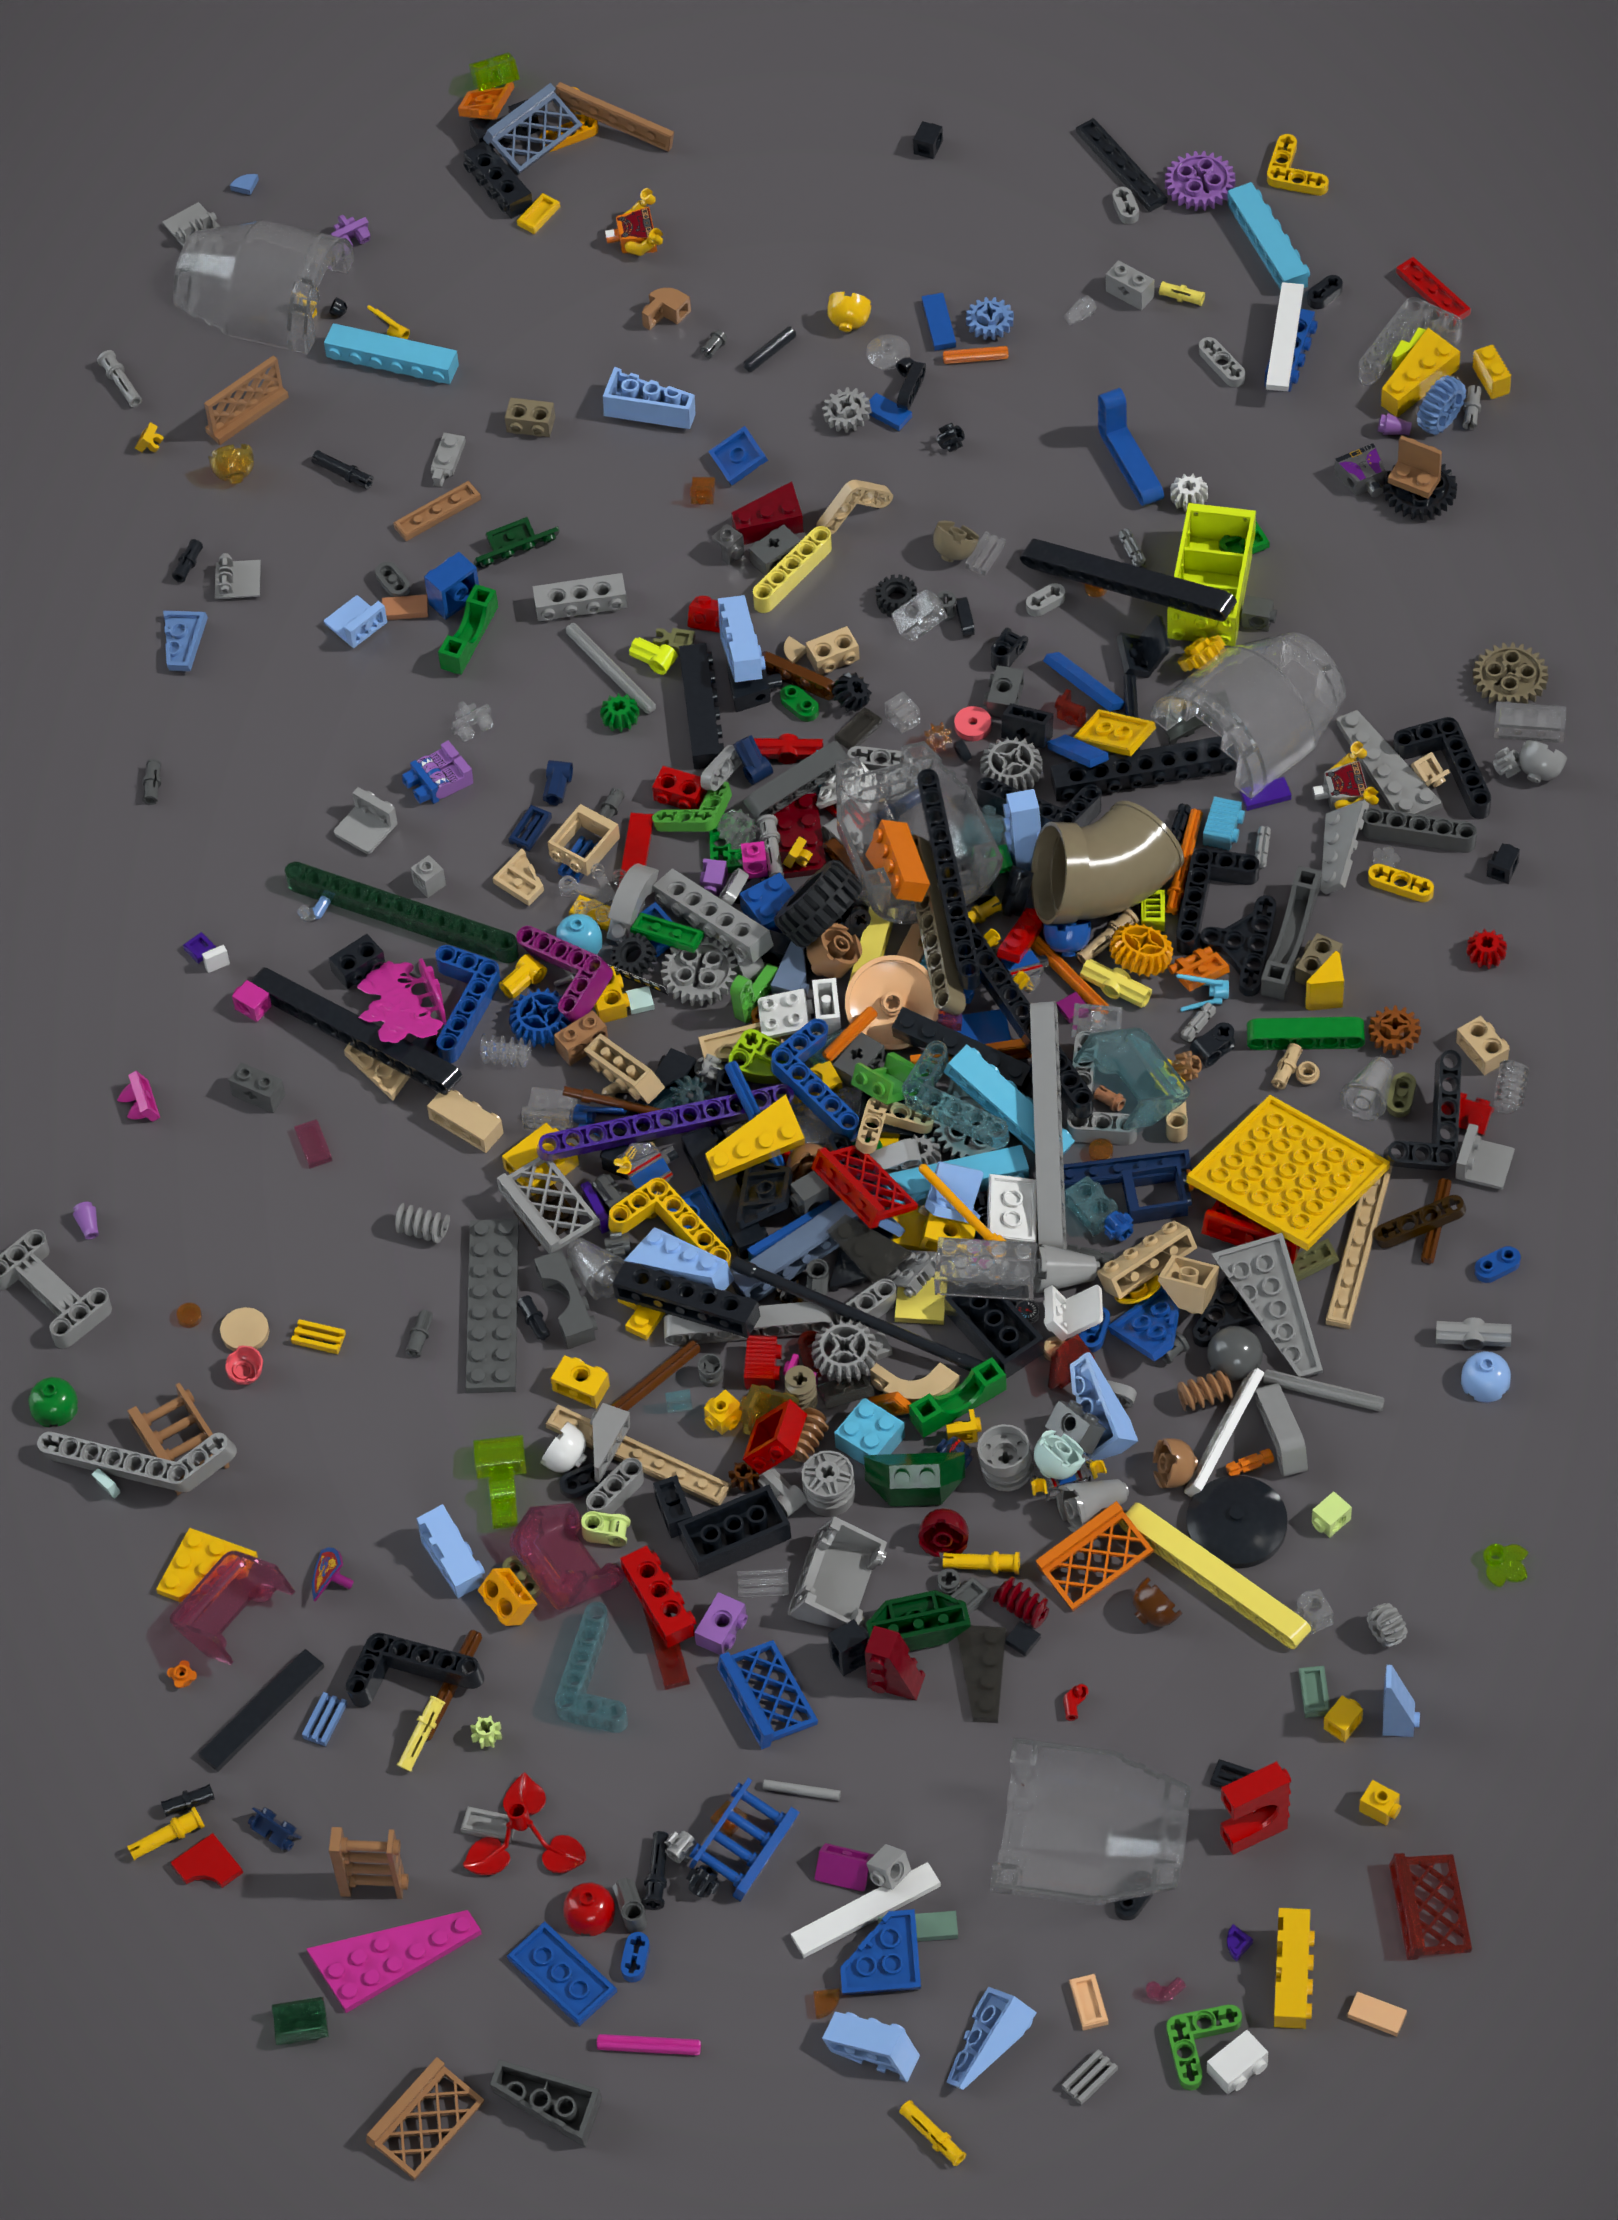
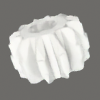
M1183 474L1182 479L1176 477L1170 487V499L1172 503H1175L1177 509L1183 507L1184 511L1187 510L1188 503L1204 505V502H1207L1208 499L1207 483L1203 482L1202 477L1195 478L1194 474L1190 477Z

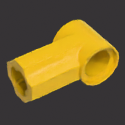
M525 954L517 962L515 970L499 983V988L506 997L514 999L531 983L538 984L547 973V968L530 954Z

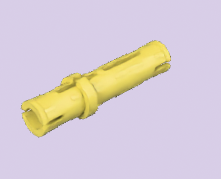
M430 1696L422 1716L419 1715L417 1718L419 1722L399 1762H397V1766L409 1772L412 1771L432 1728L435 1729L437 1725L435 1722L445 1705L444 1701Z

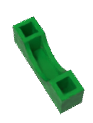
M477 584L474 585L466 600L464 616L458 631L454 636L447 635L438 651L441 669L462 675L498 609L496 590Z
M991 1357L972 1368L968 1377L949 1393L940 1396H934L929 1393L910 1404V1421L924 1438L968 1413L970 1409H975L1006 1391V1374Z

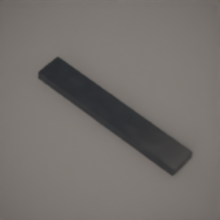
M1094 118L1076 127V133L1117 178L1131 190L1132 194L1149 212L1168 203V198Z
M304 1649L199 1752L200 1758L219 1772L324 1668V1663Z

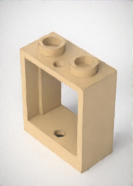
M580 804L548 841L549 856L556 862L566 864L573 871L588 876L619 840V826L612 820ZM581 827L602 837L586 858L564 848Z

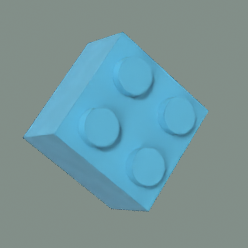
M864 1397L834 1432L835 1447L864 1465V1455L891 1454L905 1438L904 1422Z

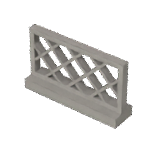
M538 1157L508 1176L504 1173L497 1177L500 1193L548 1253L560 1250L600 1225L598 1217L553 1161H544ZM544 1162L550 1168L548 1174L535 1173L536 1167ZM520 1177L530 1178L528 1187L517 1185L515 1180ZM534 1178L547 1180L545 1189L532 1187ZM550 1181L561 1182L563 1184L562 1191L549 1190ZM530 1193L542 1194V1204L531 1202L529 1200ZM547 1195L560 1197L559 1205L545 1204ZM564 1198L575 1199L577 1202L576 1207H562ZM544 1210L556 1211L555 1221L544 1219ZM561 1212L574 1214L572 1223L559 1221ZM578 1215L588 1216L591 1219L585 1225L576 1224ZM557 1227L571 1229L570 1234L560 1239L556 1234Z

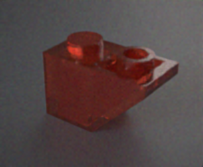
M1078 1334L1069 1338L1052 1351L1048 1379L1050 1390L1057 1386L1062 1389L1071 1382L1070 1364L1086 1352L1091 1353Z

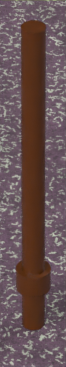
M564 1086L562 1094L563 1096L580 1099L582 1103L590 1104V1102L610 1107L623 1108L624 1110L640 1114L661 1110L660 1108L593 1093V1090L586 1088L580 1090ZM683 1115L686 1121L692 1122L695 1120L694 1116Z

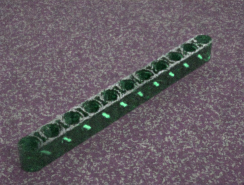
M291 862L285 867L287 886L293 892L319 900L321 896H325L330 899L331 905L503 963H512L518 959L517 938L512 933L301 862Z

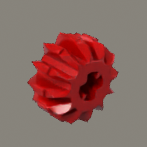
M1485 928L1482 930V933L1475 931L1473 937H1469L1466 949L1471 963L1478 962L1479 968L1486 965L1488 969H1490L1491 964L1499 966L1500 961L1505 959L1507 944L1506 941H1503V935H1496L1495 930L1487 932Z

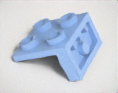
M356 595L328 616L324 623L352 648H355L387 623L385 606L379 601L370 606Z
M941 1161L938 1162L935 1174L980 1219V1215L974 1210V1204L984 1173L977 1169ZM931 1184L924 1207L934 1216L968 1223Z

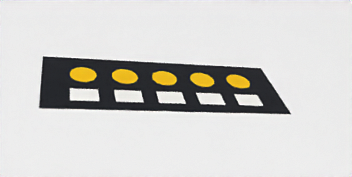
M614 967L616 975L621 974V977L644 986H649L651 989L668 995L664 986Z

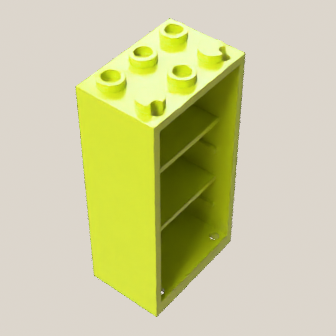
M1188 503L1174 577L1227 591L1236 598L1237 603L1223 622L1168 607L1167 638L1195 642L1201 637H1208L1209 639L1213 635L1214 637L1219 635L1226 644L1225 646H1236L1252 560V547L1255 540L1256 511ZM1225 535L1246 538L1244 554L1221 551L1219 549V541Z

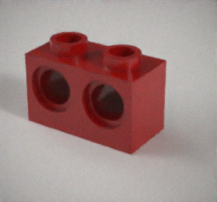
M662 766L652 786L654 801L663 805L668 804L678 807L681 810L699 809L707 790L701 787L700 776Z

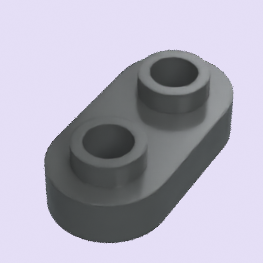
M382 562L376 567L377 581L390 597L408 596L411 589L408 579L394 563Z

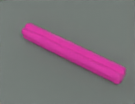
M599 2034L596 2042L598 2050L681 2055H700L701 2041L698 2039Z

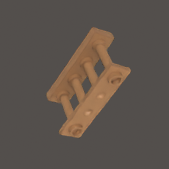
M180 1383L175 1385L178 1397L147 1414L145 1412L141 1414L136 1406L127 1410L131 1424L151 1455L175 1461V1458L192 1450L213 1435L193 1404L195 1399L189 1389L184 1390ZM183 1405L190 1414L159 1432L157 1430L153 1432L149 1427L152 1425L151 1422ZM196 1423L201 1431L200 1434L171 1450L168 1448L164 1450L161 1445L163 1440ZM205 1459L199 1463V1466L204 1463ZM229 1462L224 1465L225 1469L230 1467ZM182 1475L179 1481L182 1480L185 1475ZM175 1491L177 1495L183 1493V1492Z
M342 1827L331 1828L329 1854L340 1896L351 1897L352 1887L357 1885L394 1886L397 1899H403V1890L408 1889L409 1875L404 1873L400 1856L401 1842L396 1839L394 1830L389 1829L388 1842L348 1840V1837H344ZM351 1851H368V1852H351ZM364 1863H383V1864H364ZM358 1874H376V1875H358Z

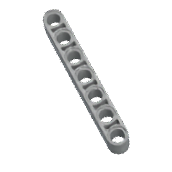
M811 1302L759 1306L760 1318L750 1335L783 1337L821 1333L822 1326L829 1329L830 1322L833 1323V1312ZM673 1315L664 1317V1341L671 1346L686 1345L691 1340L696 1341L698 1344L747 1340L745 1337Z

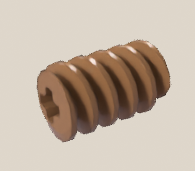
M1220 1370L1216 1371L1215 1377L1211 1373L1207 1374L1206 1381L1202 1376H1198L1196 1383L1193 1379L1187 1380V1386L1184 1382H1179L1177 1386L1179 1399L1184 1411H1186L1187 1405H1189L1192 1411H1195V1404L1197 1402L1202 1408H1205V1400L1214 1405V1397H1217L1222 1403L1224 1402V1394H1227L1230 1400L1233 1399L1230 1380L1225 1373L1224 1375Z
M810 1407L803 1410L807 1413V1417L795 1453L789 1457L802 1463L809 1459L808 1455H814V1448L820 1445L818 1440H822L824 1438L823 1432L829 1430L828 1425L825 1423L827 1421L825 1415L821 1411Z

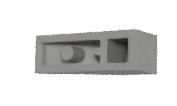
M602 1403L598 1411H594L590 1420V1424L593 1425L595 1482L600 1483L630 1429V1412Z

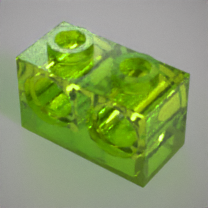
M509 52L469 64L473 84L479 91L520 79L516 61Z

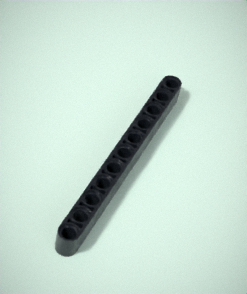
M1032 539L1020 556V561L1028 568L1221 622L1226 620L1237 603L1236 598L1224 590L1039 539Z
M924 769L917 775L918 790L958 979L963 989L974 990L981 983L980 969L939 777L935 770Z
M969 918L975 948H977L976 954L981 983L1032 1054L1030 1003ZM1059 1046L1061 1098L1075 1117L1080 1119L1088 1118L1093 1113V1094Z
M263 967L250 981L269 993L271 1005L347 1045L350 1043L353 1048L443 1095H447L462 1078L461 1071L453 1064L405 1039L400 1040L398 1043L381 1041L378 1034L380 1026L358 1018L359 1015L266 967Z

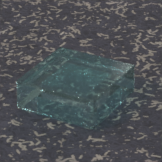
M690 1389L665 1393L668 1413L692 1409Z

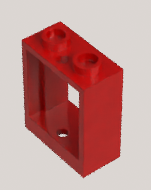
M789 1399L756 1419L742 1460L761 1475L794 1455L807 1413Z

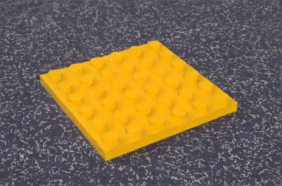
M1269 1095L1187 1175L1186 1182L1276 1234L1283 1233L1285 1239L1308 1251L1390 1168V1161L1274 1096Z

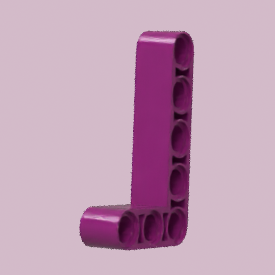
M523 926L516 934L517 942L530 955L576 974L558 1003L559 1011L571 1023L588 1014L613 976L612 968L600 956L532 926Z

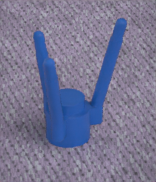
M576 1104L573 1111V1122L579 1123L578 1127L595 1122L596 1113L625 1115L627 1110L616 1107H591Z

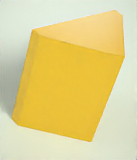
M1335 951L1306 982L1305 1008L1309 1011L1343 1008L1344 976L1338 951Z

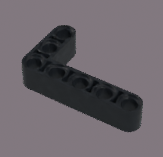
M1444 717L1404 728L1395 733L1393 749L1403 760L1441 750L1470 815L1476 819H1484L1490 814L1491 794L1456 719Z
M981 778L977 782V804L981 808L1005 818L1003 804H1007L1006 794L1020 792L1021 790L993 778ZM1096 786L1082 788L1064 808L1037 798L1041 829L1048 822L1076 823L1080 827L1088 826L1101 812L1102 792L1100 788Z
M1199 848L1193 852L1176 931V949L1180 954L1192 955L1193 951L1198 948L1211 880L1243 885L1255 884L1259 879L1260 866L1259 859L1256 856L1207 848Z
M1446 1050L1435 1062L1431 1143L1400 1140L1392 1142L1383 1153V1158L1390 1161V1166L1444 1171L1456 1162L1458 1156L1462 1060L1460 1054L1455 1050ZM1449 1058L1452 1060L1453 1068L1445 1066L1443 1059ZM1445 1081L1449 1082L1452 1086V1091H1446L1442 1083ZM1441 1106H1448L1451 1109V1115H1445L1441 1110ZM1446 1129L1450 1133V1139L1443 1138L1440 1130ZM1392 1148L1400 1151L1401 1159L1392 1156ZM1415 1151H1422L1425 1155V1161L1418 1160L1415 1156ZM1439 1153L1447 1154L1449 1163L1442 1162L1439 1158Z
M374 1633L367 1639L347 1679L345 1688L352 1703L356 1707L363 1708L373 1701L388 1668L468 1689L480 1687L485 1677L478 1661L474 1657L385 1633Z

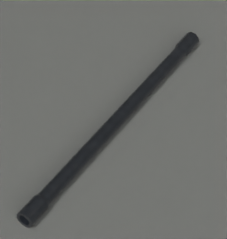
M736 1256L731 1264L730 1270L757 1279L855 1322H861L862 1325L954 1363L969 1372L972 1368L984 1362L762 1269L756 1264Z

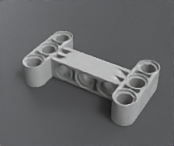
M34 1229L27 1232L0 1254V1274L3 1273L0 1275V1290L7 1289L17 1280L26 1286L58 1316L50 1324V1333L55 1346L65 1349L72 1346L110 1315L112 1311L111 1301L108 1292L100 1287L94 1288L83 1297H80L42 1262L50 1252L46 1235L43 1231Z

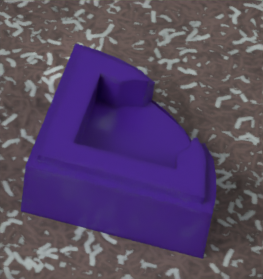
M1232 1924L1228 1931L1227 1948L1232 1958L1237 1962L1253 1944V1939Z

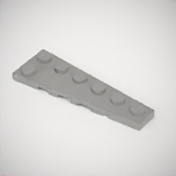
M1358 710L1336 718V724L1350 746L1356 741L1363 744L1362 748L1367 751V756L1363 759H1358L1391 810L1426 815L1442 808L1441 800Z

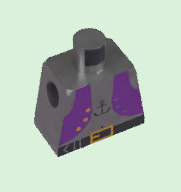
M1373 443L1335 459L1336 476L1355 495H1360L1367 491L1372 497H1378L1382 494L1385 468Z

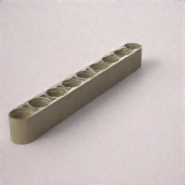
M913 834L914 843L930 883L923 901H914L933 1001L936 1008L953 1016H958L964 1011L966 1000L964 989L960 986L931 847L929 840Z

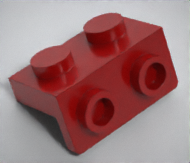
M696 596L689 605L687 626L720 633L718 600H713L709 596Z
M1460 1092L1459 1127L1467 1130L1469 1124L1478 1125V1133L1485 1135L1491 1113H1494L1495 1108L1489 1106L1490 1101L1478 1097L1476 1101L1466 1099L1468 1094ZM1442 1105V1112L1445 1115H1451V1109L1446 1105Z

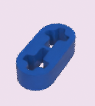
M634 1932L628 1936L621 1961L622 1976L631 1983L638 1982L644 1977L649 1957L650 1942L648 1937L642 1932ZM637 1941H641L642 1946L639 1947L637 1954L635 1953L634 1945L637 1944ZM633 1961H636L637 1970H634V1973H629Z

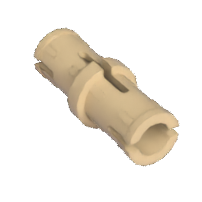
M1290 1043L1285 1055L1277 1064L1278 1070L1271 1081L1277 1089H1285L1291 1074L1296 1071L1297 1061L1303 1051L1298 1044Z

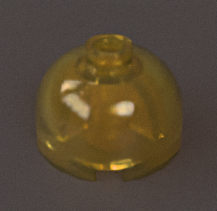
M234 444L220 447L211 452L212 457H208L212 472L218 479L230 482V484L243 482V478H246L252 472L254 466L252 447L246 444H241V448H234Z

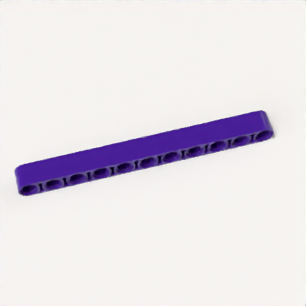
M785 1084L751 1090L754 1099H760L764 1102V1106L759 1107L761 1112L778 1100L776 1097L778 1094H786L790 1105L794 1098L792 1088ZM737 1094L547 1133L539 1140L537 1155L544 1161H552L699 1130L706 1126L713 1127L748 1119ZM730 1105H739L741 1111L735 1112L731 1110ZM714 1109L717 1111L718 1116H709L706 1110ZM691 1114L695 1120L692 1122L686 1121L683 1115ZM668 1119L672 1125L665 1127L660 1123V1120ZM645 1124L648 1130L644 1132L639 1131L636 1125ZM616 1128L622 1129L625 1135L616 1136L613 1130ZM596 1133L601 1137V1140L593 1141L589 1135ZM573 1138L577 1141L578 1145L569 1146L566 1140ZM549 1143L555 1149L553 1151H546L542 1145Z

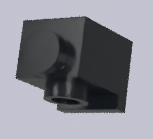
M1502 843L1499 851H1494L1491 860L1489 859L1486 877L1509 884L1519 863L1520 849L1511 844Z

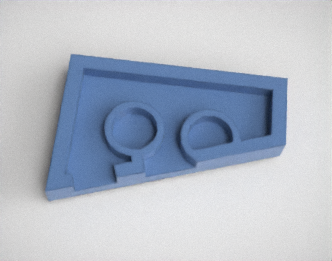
M163 611L167 667L169 671H191L208 619L206 612Z

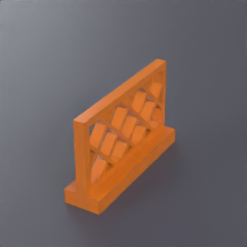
M1116 1501L1036 1560V1565L1070 1609L1074 1611L1152 1554L1154 1550ZM1123 1520L1128 1526L1127 1536L1113 1535L1114 1526ZM1131 1531L1136 1537H1131ZM1098 1537L1109 1538L1107 1551L1093 1550L1094 1540ZM1112 1539L1126 1541L1125 1554L1110 1552ZM1130 1541L1139 1542L1146 1549L1139 1555L1128 1554ZM1078 1552L1088 1553L1087 1566L1072 1564L1073 1556ZM1092 1554L1106 1556L1104 1568L1090 1567ZM1109 1556L1124 1558L1123 1567L1119 1570L1108 1569ZM1057 1567L1068 1568L1066 1581L1055 1580L1051 1572ZM1071 1569L1086 1571L1084 1583L1070 1582ZM1089 1571L1104 1573L1103 1581L1098 1585L1087 1584ZM1060 1585H1065V1591ZM1069 1586L1083 1588L1082 1597L1074 1603L1068 1596Z

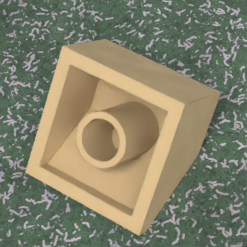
M1172 1254L1160 1273L1158 1282L1178 1308L1193 1314H1203L1216 1292L1219 1266Z

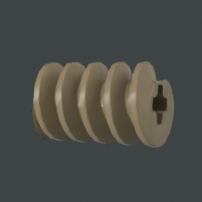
M803 1365L790 1368L784 1377L786 1401L791 1399L802 1410L809 1407L816 1409L818 1399L814 1372Z

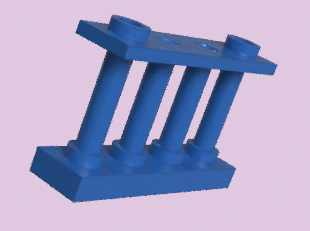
M747 1778L743 1785L741 1783L737 1784L731 1793L734 1799L703 1845L701 1846L697 1843L689 1855L693 1859L689 1865L691 1869L700 1860L733 1882L736 1890L732 1896L740 1902L800 1813L793 1807L789 1809L787 1814L783 1811L779 1813L748 1792L747 1789L752 1782L750 1778ZM740 1799L775 1822L774 1825L777 1826L773 1834L769 1831L765 1833L733 1810ZM726 1820H729L761 1842L760 1845L764 1847L760 1854L756 1852L754 1854L721 1833L719 1830ZM715 1840L746 1861V1865L750 1867L746 1875L743 1873L738 1874L708 1854L706 1850L711 1842Z

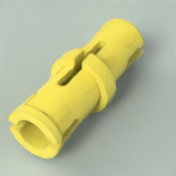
M1164 281L1160 285L1159 295L1175 298L1177 302L1182 303L1186 301L1198 304L1199 306H1202L1204 302L1205 292L1189 289L1186 285L1178 286Z

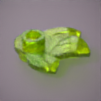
M1500 1544L1488 1546L1484 1550L1483 1560L1487 1565L1486 1575L1490 1582L1501 1588L1506 1580L1512 1582L1526 1580L1527 1571L1521 1561L1527 1557L1528 1551L1516 1544L1505 1547ZM1497 1555L1500 1559H1493L1491 1557Z

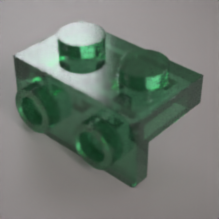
M323 1997L272 2005L276 2045L329 2037L327 2013Z

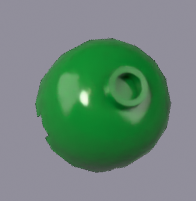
M44 1378L37 1382L30 1391L28 1404L31 1416L44 1427L56 1424L58 1427L70 1422L77 1414L78 1398L76 1391L69 1382L62 1378Z

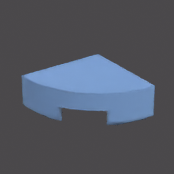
M246 174L236 178L230 185L231 191L251 195L259 180L258 175Z

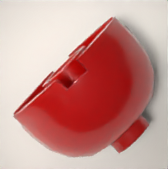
M593 1882L582 1883L573 1887L567 1893L563 1905L564 1919L568 1927L576 1934L581 1935L583 1933L596 1936L605 1932L612 1925L615 1915V1902L610 1892L602 1885Z

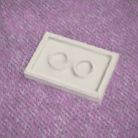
M990 1174L988 1177L987 1228L993 1234L1001 1235L1007 1243L1034 1246L1037 1242L1036 1179Z

